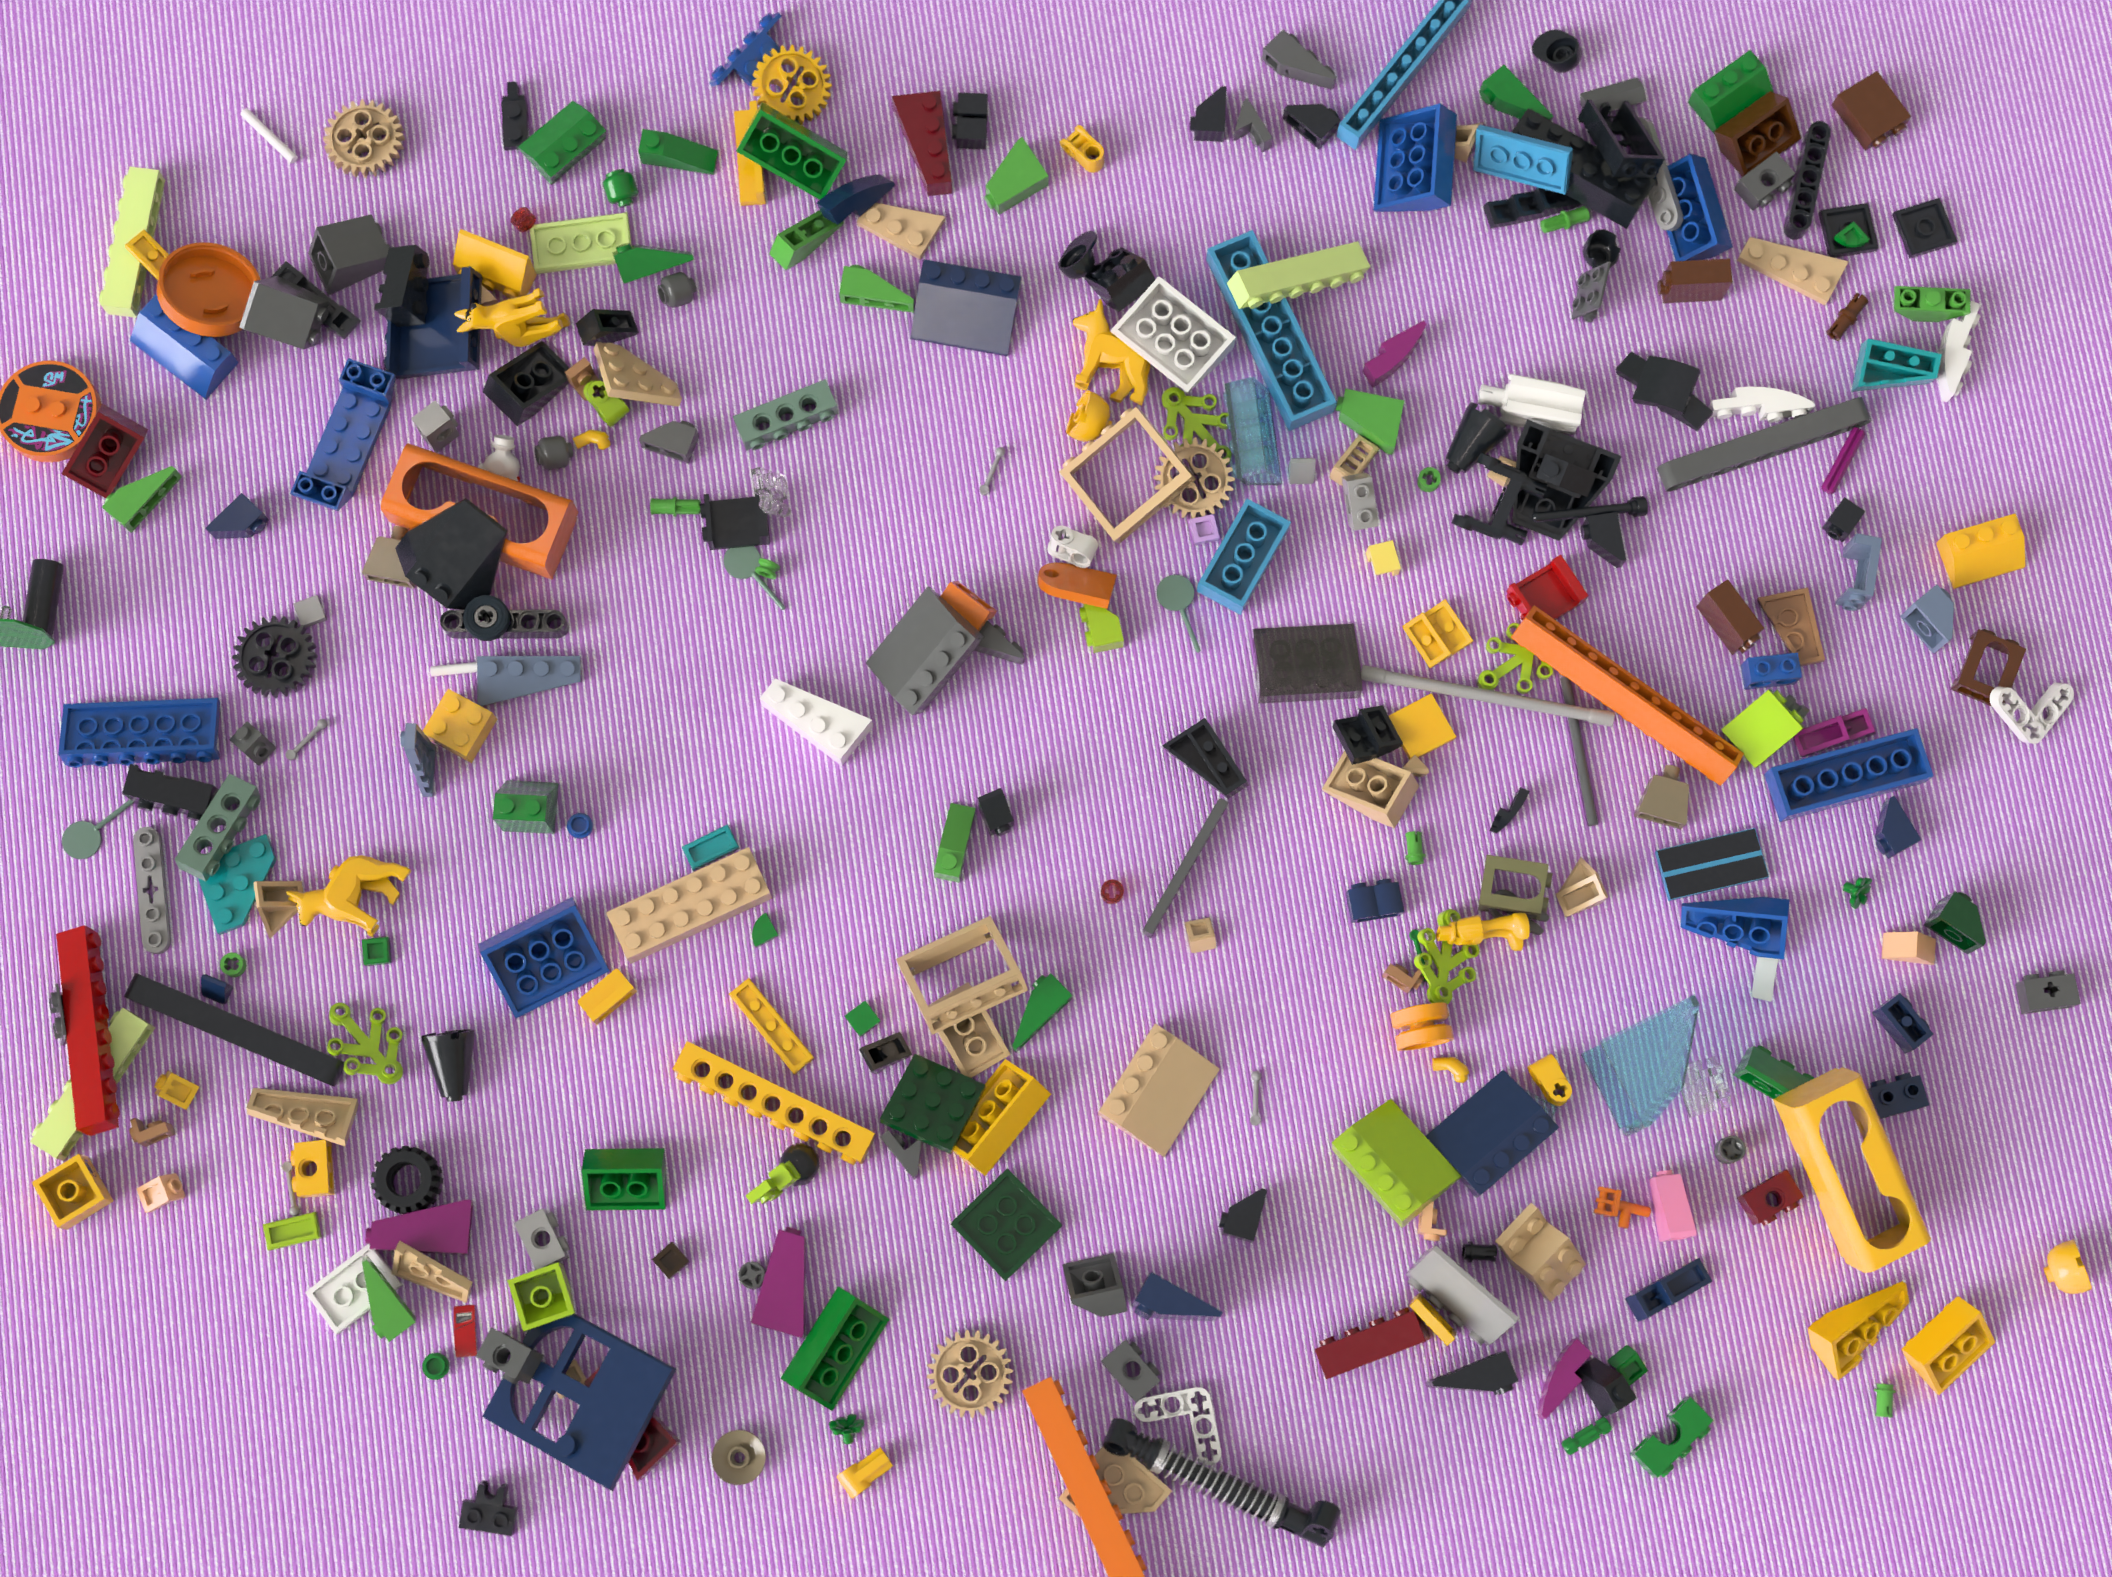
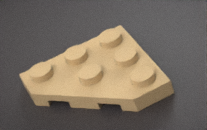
M596 342L593 350L608 397L679 407L682 397L677 383L622 346L614 343Z
M1102 1446L1094 1456L1100 1469L1096 1470L1099 1480L1105 1479L1112 1494L1107 1497L1111 1505L1117 1504L1121 1514L1155 1512L1172 1490L1150 1470L1146 1469L1140 1461H1137L1135 1457H1129L1130 1453L1127 1456H1116L1109 1453ZM1066 1488L1058 1499L1080 1517Z

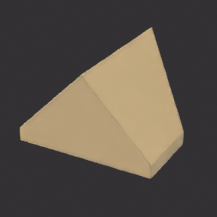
M1485 122L1456 126L1455 159L1467 162L1476 142V129L1479 125H1484Z
M1582 857L1576 863L1560 891L1556 893L1565 917L1602 904L1608 898L1598 873Z
M302 881L254 882L257 909L269 939L298 912L296 903L288 899L290 896L286 891L303 893Z

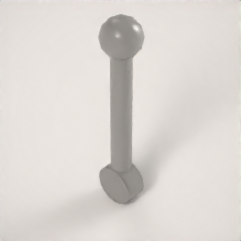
M1003 447L996 449V457L984 485L980 486L979 489L981 495L989 494V484L1000 458L1005 454Z
M325 719L318 720L317 726L293 750L290 749L286 752V758L295 760L297 752L320 729L327 727V721Z
M1254 1071L1251 1074L1254 1085L1253 1116L1250 1118V1123L1253 1126H1257L1261 1121L1258 1116V1093L1261 1073Z
M284 1162L282 1170L286 1172L291 1202L289 1212L292 1216H297L300 1213V1209L296 1206L291 1174L294 1166H292L291 1162Z

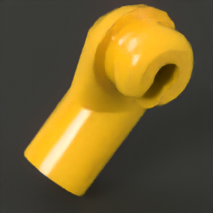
M591 429L573 437L577 449L590 443L597 444L600 450H604L611 445L608 439L609 435L598 430Z
M1456 1057L1432 1058L1433 1071L1449 1070L1454 1074V1079L1458 1083H1464L1468 1080V1067Z

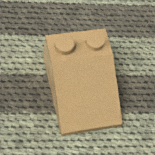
M1344 751L1322 790L1372 820L1395 829L1419 785L1412 772L1377 758L1352 765Z
M967 982L931 1003L928 1007L961 993L972 986ZM986 1010L937 1032L960 1073L969 1078L974 1077L1011 1055ZM939 1017L932 1020V1022L934 1023L939 1021Z

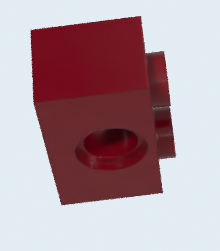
M1786 1169L1738 1196L1737 1199L1753 1225L1762 1223L1763 1226H1766L1777 1219L1775 1214L1781 1210L1787 1213L1798 1207L1799 1203L1797 1201L1804 1196ZM1768 1193L1774 1194L1777 1198V1203L1774 1207L1767 1203L1766 1196Z

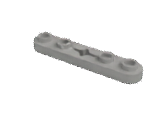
M1639 117L1663 155L1654 124L1649 119ZM1664 160L1659 173L1656 175V182L1648 196L1658 226L1663 230L1675 231L1682 224L1683 213L1666 161Z
M142 827L136 831L133 837L142 944L148 952L162 954L168 950L171 943L162 838L155 829ZM149 878L152 879L153 886L158 888V891L154 892L153 903L151 895L146 893V890L150 889L151 885Z

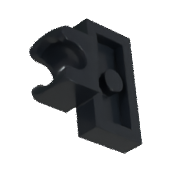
M481 1481L478 1484L476 1500L464 1499L462 1502L458 1528L512 1536L515 1530L518 1507L505 1505L508 1485L506 1483L502 1484L498 1488L497 1494L492 1495L488 1490V1481Z

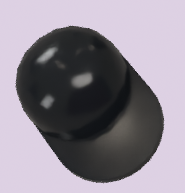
M1561 30L1544 32L1536 38L1532 45L1534 56L1547 63L1555 72L1564 73L1574 69L1582 58V50L1578 40Z
M1094 231L1081 234L1065 250L1058 263V267L1066 277L1080 279L1093 270L1095 257L1092 248L1097 241V234Z

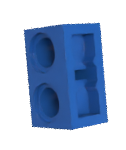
M1798 653L1750 657L1740 665L1744 690L1795 685L1802 678Z

